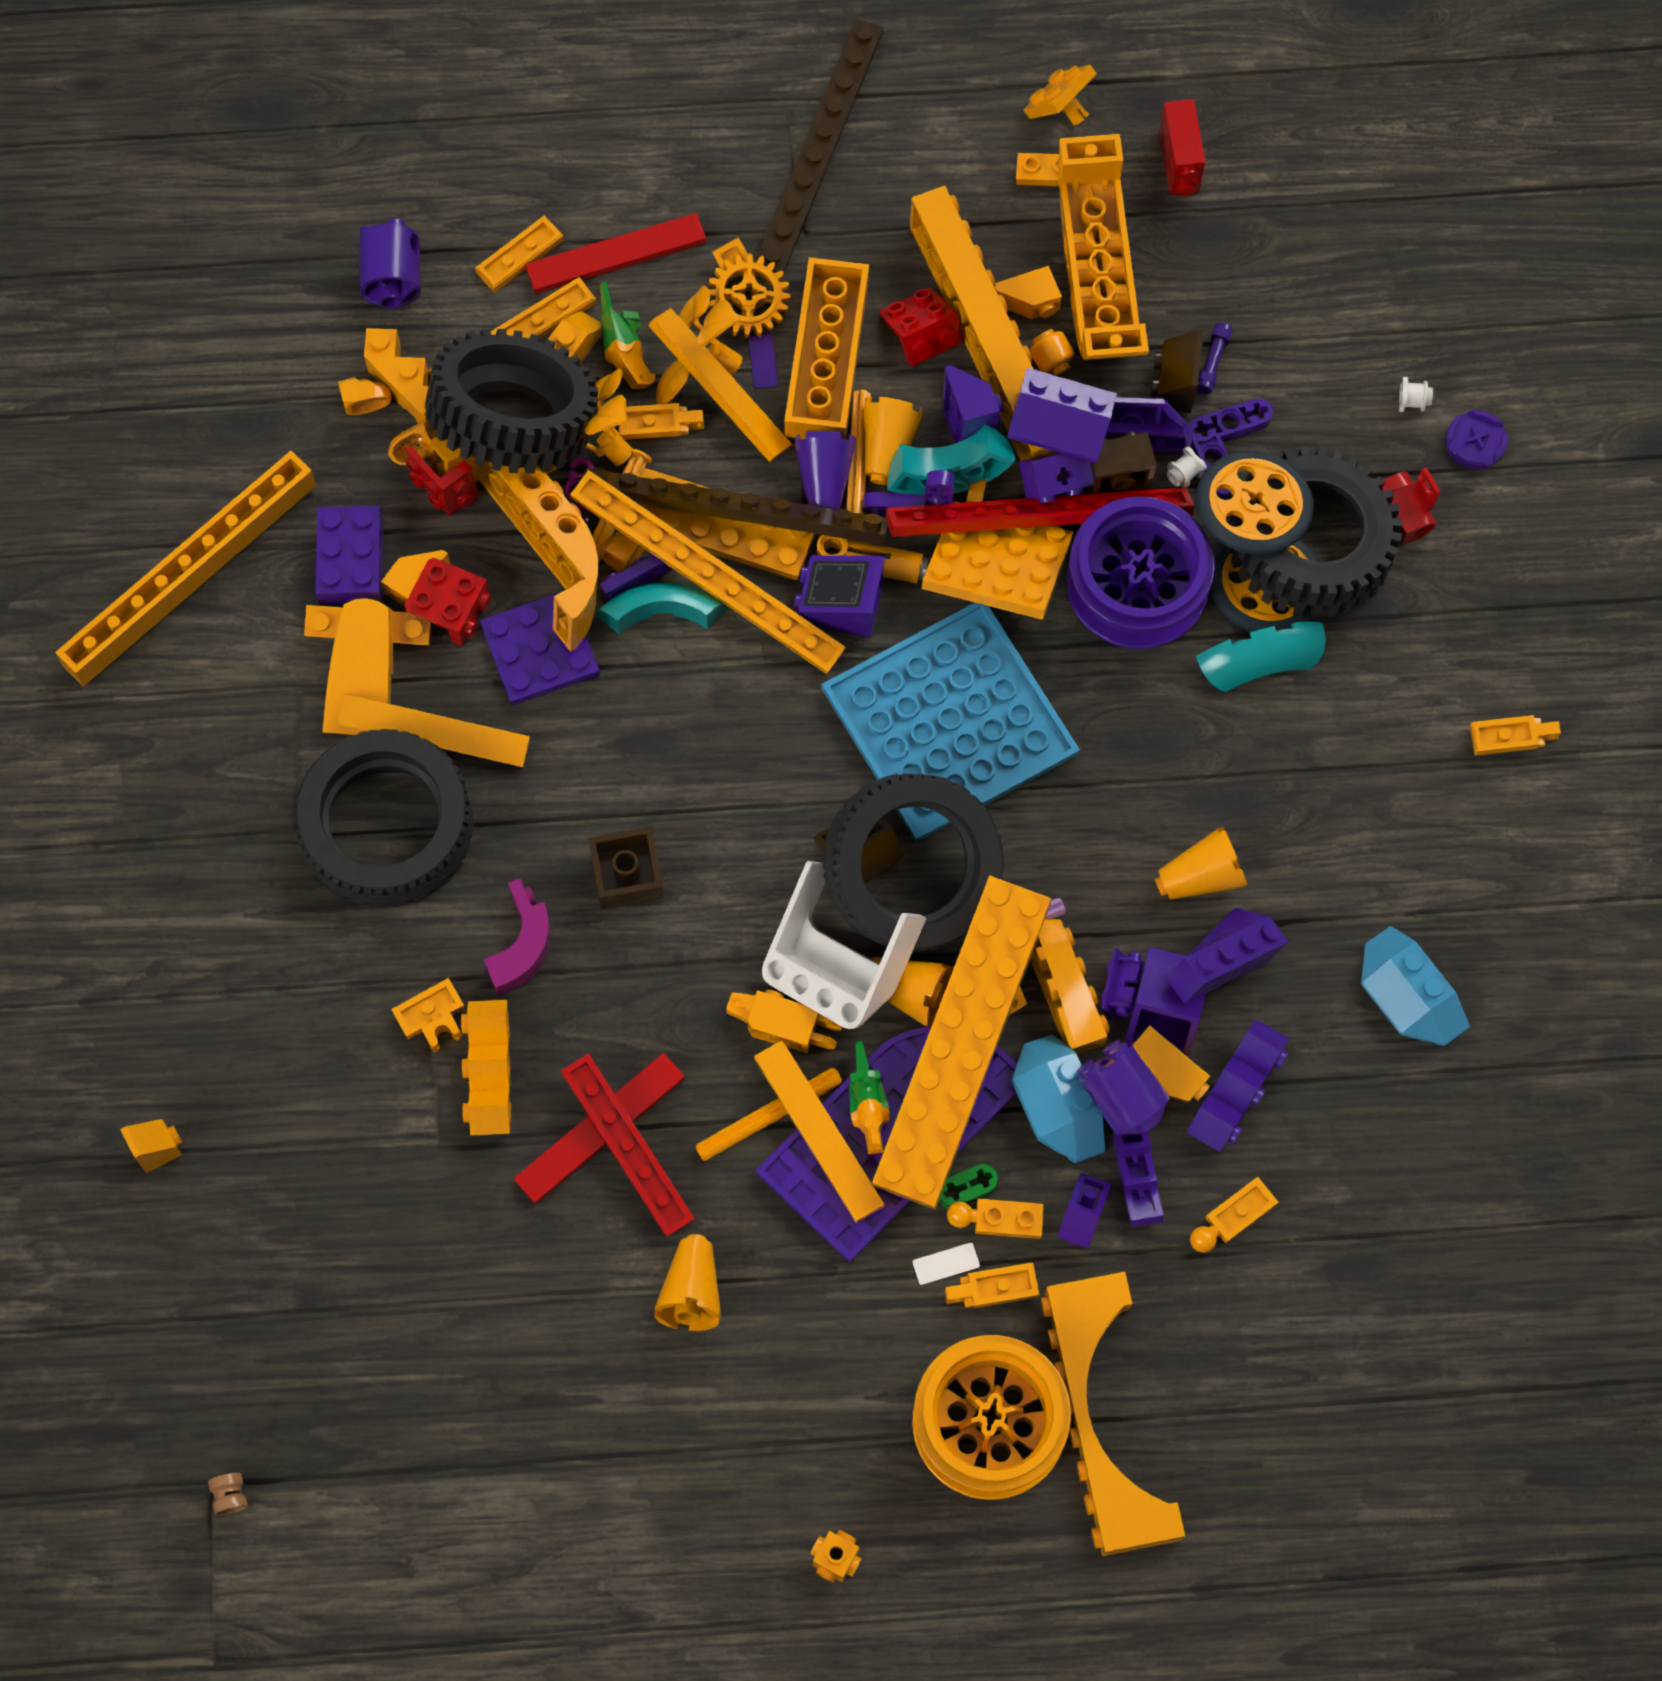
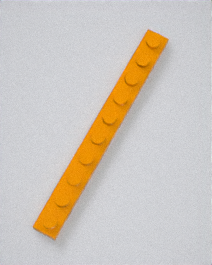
M588 470L570 494L571 499L825 674L829 673L846 647L591 471Z

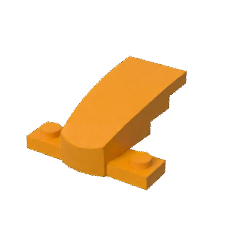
M367 598L352 600L345 603L343 608L306 605L304 636L335 638L327 683L323 733L357 735L360 732H364V730L337 724L344 694L391 704L393 643L430 646L431 622L407 612H394L381 602Z

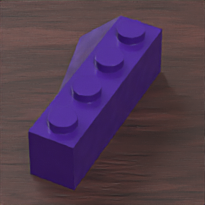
M1234 908L1165 978L1185 1004L1268 963L1288 943V940L1270 916Z

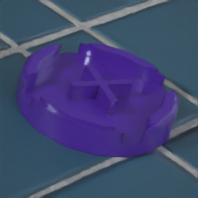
M1472 410L1454 418L1448 427L1445 442L1448 453L1455 462L1466 468L1479 470L1489 468L1499 462L1507 448V432L1505 433L1502 422L1494 415L1485 411Z

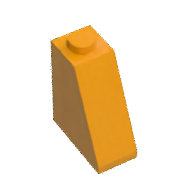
M1150 1025L1133 1044L1140 1058L1151 1069L1170 1098L1188 1103L1193 1097L1198 1101L1210 1087L1206 1083L1210 1075Z

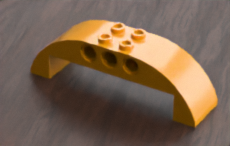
M1120 134L1060 138L1059 189L1064 252L1075 334L1080 354L1084 360L1146 356L1149 353L1145 323L1139 324L1120 180L1123 166Z
M436 437L431 440L430 467L439 478L465 460L473 470L475 482L480 481L566 589L554 596L553 631L570 652L575 650L585 638L592 624L596 608L598 555L595 542L588 526L582 519L579 508L576 504L569 503L559 483L552 481L539 467H536L534 474H526L524 468H519L518 474L509 473V467L502 465L501 470L497 471L492 469L493 463L485 462L484 466L475 464L476 457L472 455L467 460L459 456L460 448L451 451L446 447L448 439L440 441Z

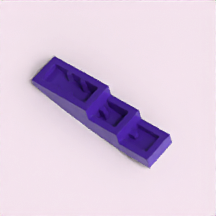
M1111 1128L1130 1226L1163 1222L1164 1215L1157 1190V1177L1151 1156V1143L1148 1131L1142 1134L1116 1135Z

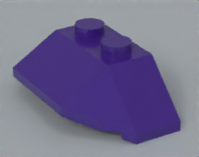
M1116 397L1105 438L1110 440L1120 438L1129 432H1137L1138 434L1148 432L1153 452L1184 453L1183 449L1185 447L1191 448L1193 429L1165 399Z

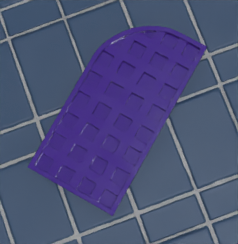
M922 1027L901 1033L883 1043L867 1059L869 1070L880 1071V1082L889 1105V1122L883 1125L880 1132L883 1150H885L931 1027ZM998 1045L956 1156L1017 1095L1011 1082L1017 1063ZM849 1077L822 1105L872 1183L883 1153L868 1154L864 1133L860 1128H855L852 1123ZM798 1129L755 1170L756 1174L849 1263L911 1202L908 1199L874 1187L882 1199L884 1207L860 1222L855 1223Z

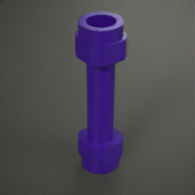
M1216 323L1211 336L1213 343L1204 370L1199 372L1197 387L1199 393L1211 394L1217 379L1215 372L1223 348L1228 345L1233 330L1226 323Z

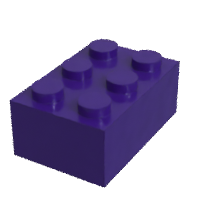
M380 506L317 507L316 596L320 606L343 607L345 603L352 600L366 598L383 604L381 581L383 579L384 520Z

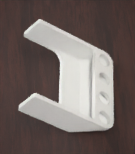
M807 861L763 963L762 975L770 986L844 1028L856 1029L863 1025L894 994L924 926L926 917L911 913L901 914L879 965L822 933L815 927L812 915L825 884L824 874L826 870L823 869L822 862Z

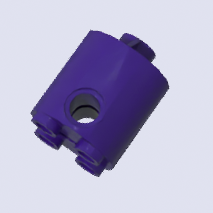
M390 219L385 224L366 225L360 228V294L364 300L371 304L393 309L412 303L420 296V240L417 232L405 226V221L401 219Z
M1116 1040L1103 1050L1105 1053L1103 1057L1096 1062L1091 1059L1077 1069L1080 1075L1078 1082L1089 1093L1095 1106L1116 1135L1142 1134L1153 1128L1161 1120L1170 1097L1151 1069L1140 1058L1131 1042L1121 1043L1120 1040Z

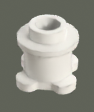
M1403 377L1399 391V412H1404L1405 407L1420 408L1421 411H1425L1426 406H1431L1433 387H1428L1427 381H1423V384L1408 383V377Z
M1188 446L1183 449L1184 455L1176 462L1171 461L1167 464V477L1177 487L1187 488L1193 478L1198 477L1201 479L1204 470L1207 469L1205 462Z

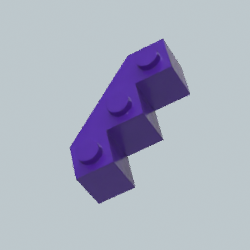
M1256 1019L1246 1032L1236 1052L1222 1071L1212 1091L1198 1110L1186 1132L1218 1152L1222 1151L1227 1142L1233 1145L1243 1129L1238 1124L1250 1104L1256 1107L1266 1090L1261 1087L1273 1067L1280 1069L1289 1052L1285 1051L1284 1048L1289 1038Z

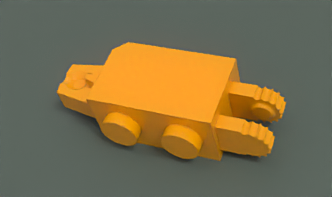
M757 990L756 996L732 992L726 1009L727 1014L748 1024V1030L752 1037L774 1044L782 1040L787 1048L808 1054L811 1044L831 1050L836 1047L837 1042L835 1039L814 1033L816 1026L833 1031H841L842 1026L797 1000L794 1002L784 999L783 994L773 990H766L765 992Z

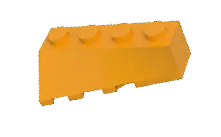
M1061 919L1045 920L1030 961L1061 1040L1076 1052V1055L1104 1046L1107 1034L1110 1033L1109 1025L1105 1016H1099L1095 1006L1098 1004V999L1093 986L1088 987L1084 979V975H1086L1084 962L1080 956L1076 958L1072 946H1075L1072 932L1069 928L1064 929Z

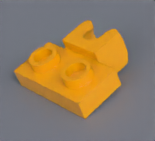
M449 978L391 1009L407 1039L423 1032L433 1052L440 1050L437 1037L442 1032L450 1033L454 1040L457 1041L462 1038L460 1029L452 1015L465 1009Z

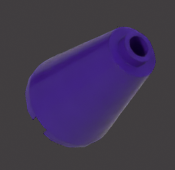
M831 431L806 432L805 439H801L800 434L796 435L795 447L807 504H816L823 508L840 509L856 448V438L849 434V440L841 439V432Z

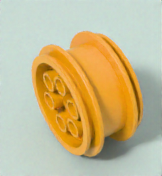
M1001 1335L976 1336L950 1346L927 1368L919 1383L915 1397L912 1421L913 1435L925 1465L944 1485L972 1498L982 1500L1006 1499L1030 1490L1040 1483L1054 1468L1069 1434L1071 1407L1068 1391L1061 1375L1050 1360L1036 1348L1011 1337ZM995 1367L1009 1370L1002 1388L999 1385L994 1387ZM954 1380L958 1382L966 1393L964 1399L947 1389ZM976 1382L984 1383L987 1385L989 1393L984 1397L975 1396L971 1391L972 1384ZM1008 1390H1015L1021 1395L1022 1401L1019 1404L1010 1405L1004 1400L1003 1394ZM1040 1400L1043 1411L1023 1413V1407ZM992 1405L996 1406L995 1416L1001 1419H996L990 1431H988L987 1417L982 1416V1414H988L989 1409L991 1410ZM959 1406L965 1410L966 1418L960 1422L953 1421L948 1416V1410L951 1407ZM1019 1422H1025L1031 1427L1032 1434L1028 1437H1020L1015 1433L1014 1425ZM976 1426L981 1428L980 1432L976 1429ZM949 1428L959 1430L960 1433L944 1440L940 1431L941 1429ZM997 1431H1000V1432H1001L1000 1434L995 1435V1432H997ZM965 1438L971 1439L976 1444V1450L971 1454L962 1453L958 1448L960 1440ZM1013 1444L1023 1445L1032 1453L1023 1459L1013 1447ZM997 1446L1004 1447L1009 1453L1008 1460L1004 1462L994 1460L991 1456V1450ZM979 1452L986 1453V1469L974 1466Z

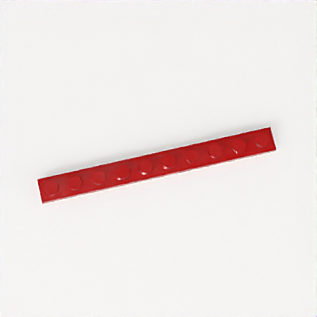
M1183 487L1057 496V500L1039 503L1038 499L1023 498L892 507L886 510V520L892 537H908L924 534L938 535L953 532L967 533L981 530L996 531L1010 528L1083 524L1091 514L1102 506L1128 497H1152L1165 500L1182 508L1191 516H1193L1194 503L1187 488Z

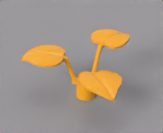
M703 285L686 302L679 317L688 327L693 324L700 331L697 337V344L703 347L710 342L712 343L708 350L732 376L739 369L743 358L728 346L720 343L716 337L740 321V318L727 300H721L707 314L703 327L699 322V317L706 312L710 303V290ZM676 360L667 368L658 383L656 390L657 405L669 403L682 389L688 379L689 371L679 360Z
M620 368L596 382L595 387H598L599 392L596 407L598 413L587 423L584 429L587 435L603 431L597 439L599 447L587 443L585 448L595 452L599 457L605 455L615 466H619L627 461L632 455L631 449H633L614 427L628 423L625 397L618 395L603 405V400L612 396L621 382L622 370ZM552 464L551 471L545 473L549 474L557 468Z

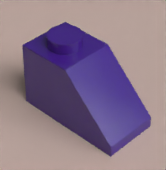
M1080 1173L1057 1237L1066 1240L1072 1245H1081L1089 1248L1111 1184Z

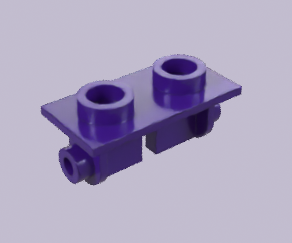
M1114 948L1112 959L1108 963L1107 983L1101 994V1009L1114 1020H1117L1118 1016L1128 1017L1129 1012L1133 1011L1137 989L1135 987H1127V984L1139 983L1143 966L1141 954L1130 952L1127 957L1118 948Z

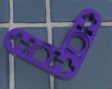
M1253 399L1193 419L1189 425L1193 429L1192 450L1205 462L1208 469L1212 464L1205 461V454L1214 452L1221 458L1227 456L1228 454L1223 444L1224 441L1262 430L1270 424L1273 414L1271 404L1264 399ZM1257 409L1259 413H1264L1263 419H1259L1257 415L1253 416L1254 410ZM1226 417H1232L1237 420L1238 427L1227 429L1222 425V420ZM1215 422L1216 428L1212 429L1213 423ZM1198 427H1201L1203 431H1207L1206 437H1202L1200 433L1196 434ZM1220 489L1216 491L1220 499L1229 500L1233 497L1229 490Z
M945 470L928 472L926 475L925 495L885 492L866 493L863 496L862 512L866 515L877 514L886 518L887 508L951 504L953 502L954 474Z

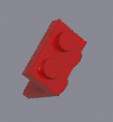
M932 288L920 289L914 295L899 302H893L887 308L880 311L881 319L900 337L906 362L911 367L964 342L957 312Z
M412 446L405 449L407 455L405 463L411 471L409 474L411 481L418 489L423 487L429 493L428 499L438 511L443 509L450 517L460 508H467L474 502L478 496L473 470L465 460L439 478Z
M430 558L405 603L406 612L449 630L451 642L463 646L467 637H473L477 629L478 621L476 620L480 612H485L490 604L491 595L487 579L439 559Z

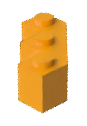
M366 328L364 358L368 373L376 381L384 383L390 389L391 396L415 417L417 423L426 420L425 401L428 391L429 373L425 358L400 357L401 344L397 329Z
M507 1000L469 1001L467 1014L461 1015L462 1034L468 1033L469 1040L468 1058L462 1059L463 1078H469L470 1088L469 1102L463 1103V1122L469 1123L470 1135L510 1134L511 1102L509 1086H511L508 1042L510 1041Z

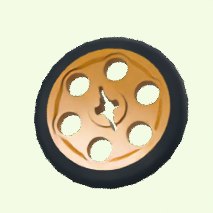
M1241 451L1222 457L1206 470L1197 487L1196 503L1198 513L1206 529L1215 539L1227 547L1242 553L1263 555L1287 549L1302 538L1313 518V498L1304 477L1293 465L1284 459L1266 452ZM1239 471H1248L1253 475L1254 479L1249 482L1242 481L1238 478L1237 473ZM1273 478L1279 479L1284 487L1278 490L1273 489L1268 485L1267 481ZM1220 489L1229 490L1233 498L1230 500L1220 499L1216 491ZM1250 500L1253 501V502L1256 501V500H1259V501H1260V505L1257 504V503L1254 504V505H1251L1249 502H1250ZM1288 505L1293 509L1294 514L1290 516L1281 515L1277 507ZM1231 515L1237 516L1242 520L1243 524L1238 527L1231 526L1227 523L1226 517ZM1261 523L1268 524L1272 527L1273 532L1269 535L1261 534L1256 526Z
M1301 540L1287 548L1290 552L1303 559L1320 562L1313 551ZM1226 545L1219 549L1214 557L1215 570L1210 590L1213 600L1222 614L1233 624L1250 632L1275 626L1277 631L1284 628L1292 629V623L1309 622L1312 619L1310 618V609H1304L1301 617L1293 615L1295 607L1287 605L1289 611L1285 614L1274 612L1272 604L1279 601L1273 598L1269 605L1263 602L1261 599L1264 592L1261 589L1256 594H1253L1248 589L1251 582L1250 578L1242 583H1233L1228 575L1233 571L1239 572L1241 566L1233 568L1231 563L1233 553L1228 554ZM1251 597L1257 601L1258 607L1252 610L1246 609L1242 606L1241 600Z

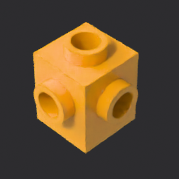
M838 1530L837 1534L829 1531L826 1538L819 1536L810 1553L815 1556L813 1567L817 1568L816 1574L834 1583L835 1579L843 1583L847 1575L853 1577L862 1558L857 1556L859 1547L855 1545L856 1539L841 1530ZM837 1548L843 1552V1556L839 1560H834L830 1557V1551Z

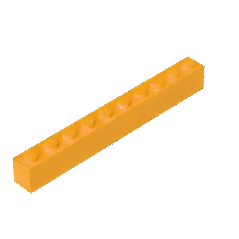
M289 451L59 648L55 653L62 666L84 687L316 487V482L312 470L292 451Z

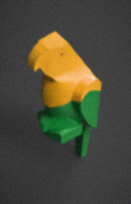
M602 282L600 284L602 316L600 319L605 359L610 364L615 365L617 369L620 368L622 370V376L631 389L648 388L655 381V373L651 374L643 362L642 343L637 334V330L641 327V323L638 322V312L622 311L621 313H616L612 309L607 282Z
M863 1041L855 1042L856 1073L850 1074L851 1119L854 1127L860 1128L865 1135L868 1154L883 1153L880 1132L883 1125L889 1122V1105L880 1082V1071L869 1070Z

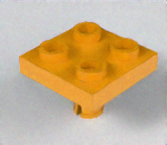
M1075 65L1068 70H1057L1048 78L1050 83L1044 89L1041 88L1029 98L1030 103L1023 111L1030 119L1057 114L1063 110L1073 126L1080 124L1085 120L1084 118H1087L1089 113L1085 111L1075 96L1097 73L1091 65L1081 67Z

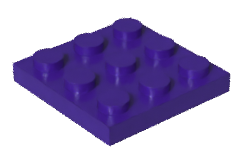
M559 593L480 620L482 630L511 706L600 675L586 636L579 646L570 652L553 631L554 596Z

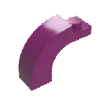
M520 878L508 883L510 893L522 919L520 935L511 947L484 959L486 969L498 997L518 989L528 982L542 966L550 945L551 931L545 903L537 904L530 886L524 888Z

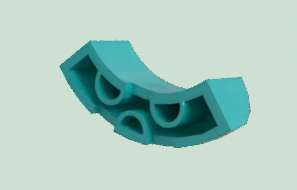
M986 424L971 437L948 446L919 448L900 444L890 465L888 491L899 494L925 495L927 473L933 470H945L954 474L953 494L970 490V485L983 479L989 482L999 476L1015 462V456L1007 439L996 429Z
M658 582L637 586L622 592L597 610L596 616L619 635L633 624L651 618L653 614L672 613L673 616L689 619L708 630L728 609V606L701 588L683 583Z
M1296 622L1291 624L1292 629L1284 628L1277 631L1275 626L1250 632L1251 639L1238 640L1233 643L1231 639L1200 653L1196 658L1209 682L1217 689L1227 692L1241 684L1266 675L1290 670L1312 669L1324 653L1326 642L1324 627L1320 622Z

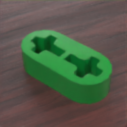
M980 1164L947 1178L939 1202L948 1209L955 1202L970 1204L990 1195L997 1186V1172L989 1165ZM978 1173H982L984 1177H991L986 1188L982 1184H977L973 1187L970 1184L977 1181ZM948 1186H952L954 1190L964 1186L966 1190L959 1193L958 1200L956 1201L952 1197L946 1198L944 1196L947 1194Z

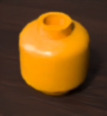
M1049 329L1032 340L1033 346L1030 348V353L1040 372L1047 374L1053 372L1055 376H1058L1071 368L1069 361L1073 359L1075 352L1063 332H1054L1053 329Z

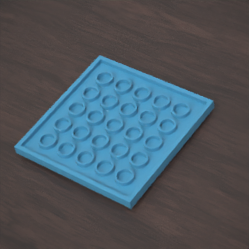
M973 603L821 684L822 691L877 780L882 777L903 773L938 776L951 780L953 783H958L969 790L971 795H975L984 805H987L1078 756L1080 753L1077 744L990 607L983 604ZM906 807L896 810L916 843L951 824L944 816L927 808Z

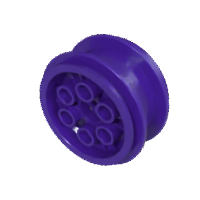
M1128 497L1110 502L1091 514L1082 524L1074 538L1066 583L1072 608L1080 621L1092 633L1114 645L1131 649H1148L1171 643L1183 636L1194 626L1206 606L1215 570L1211 543L1201 525L1189 513L1175 504L1152 497ZM1117 541L1121 553L1118 554L1109 544ZM1153 541L1163 545L1156 554L1155 549L1151 548ZM1133 550H1138L1141 554L1136 555ZM1162 564L1168 565L1171 569L1168 570V569H1167L1165 566H1163ZM1106 565H1112L1116 568L1109 572L1106 571L1103 567ZM1140 569H1145V571H1143L1141 575L1137 577V579H1134L1136 574L1135 572H1138ZM1188 574V582L1172 580L1173 577ZM1094 578H1099L1101 583H1096ZM1167 592L1173 598L1163 599L1159 596V593ZM1107 594H1115L1119 597V599L1114 600Z

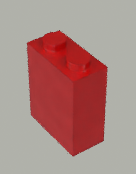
M1194 99L1164 102L1159 139L1170 196H1190L1200 191L1206 163Z

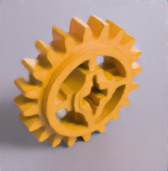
M751 253L748 254L746 262H743L741 257L736 255L735 265H732L726 259L724 260L725 271L716 267L714 274L718 279H709L708 285L714 288L710 289V299L714 300L709 303L708 310H711L721 300H727L741 311L742 316L738 315L740 321L732 325L733 336H736L739 330L743 329L745 338L749 337L751 330H754L756 335L761 337L762 327L772 332V321L781 324L783 318L779 313L785 314L788 311V306L784 303L790 301V294L783 292L788 289L789 282H779L783 278L784 272L778 271L773 273L775 262L764 266V256H761L755 263ZM743 275L741 283L733 285L732 289H726L730 281ZM755 276L762 279L771 291H767L766 287L759 285ZM745 292H751L752 300H746ZM765 303H772L764 313L754 316V311L757 308L764 306Z

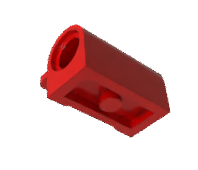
M1428 468L1421 469L1416 482L1412 481L1406 471L1384 479L1385 484L1382 492L1391 489L1394 494L1391 504L1398 503L1400 509L1397 518H1402V528L1399 532L1402 533L1401 546L1427 535L1436 528L1437 522L1430 511L1437 503L1440 489Z

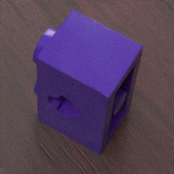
M1053 452L1019 462L1026 498L1038 499L1039 503L1057 500L1056 494L1063 492L1066 493V496L1083 493V487L1094 484L1089 461Z

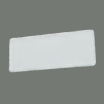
M967 1243L912 1261L920 1285L980 1267L973 1243Z

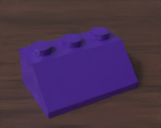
M951 365L945 367L942 411L954 444L971 437L985 424L999 432L998 426L1001 425L1000 412H1003V405L999 394L993 393L989 383Z
M1027 368L1018 393L1007 438L1097 464L1117 393Z

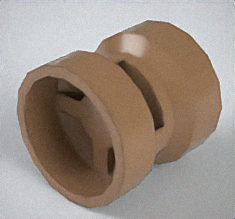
M241 1473L224 1474L208 1481L210 1492L215 1497V1502L213 1503L215 1515L233 1514L248 1508L247 1498L241 1491V1487L244 1484Z

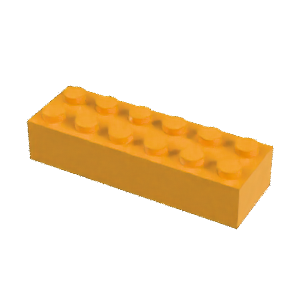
M809 257L785 414V437L795 438L796 435L800 434L801 439H805L806 432L831 431L841 432V439H846L868 289L869 264Z

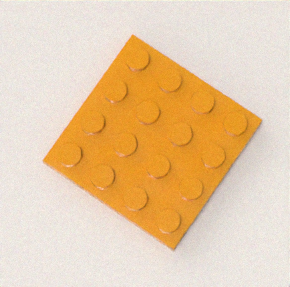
M1038 526L996 531L981 530L967 533H941L923 578L922 589L1043 620L1072 542L1074 531L1058 526Z

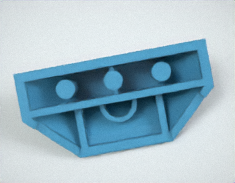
M1390 926L1365 943L1361 985L1401 1036L1445 1046L1470 1028L1455 990L1416 941Z
M1052 1034L1025 1043L1022 1046L1011 1082L1037 1140L1068 1157L1073 1163H1078L1105 1152L1103 1115L1095 1106L1086 1089L1078 1082L1080 1075L1077 1069L1081 1066L1076 1052Z

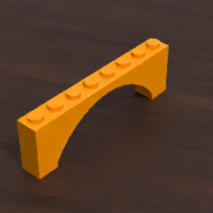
M1120 1272L1048 1286L1045 1291V1297H1041V1306L1044 1317L1050 1316L1052 1329L1048 1330L1049 1343L1052 1350L1057 1349L1060 1361L1055 1362V1368L1065 1383L1070 1399L1074 1428H1070L1069 1433L1073 1448H1079L1081 1461H1077V1470L1080 1481H1086L1089 1494L1084 1495V1502L1087 1514H1093L1096 1528H1091L1095 1549L1101 1548L1102 1556H1108L1182 1541L1185 1537L1178 1502L1166 1503L1145 1492L1125 1477L1102 1449L1089 1417L1087 1377L1093 1353L1109 1325L1121 1312L1129 1311L1132 1306L1126 1273Z

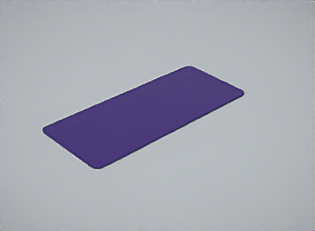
M763 334L761 337L757 335L749 336L754 387L778 386L772 334Z

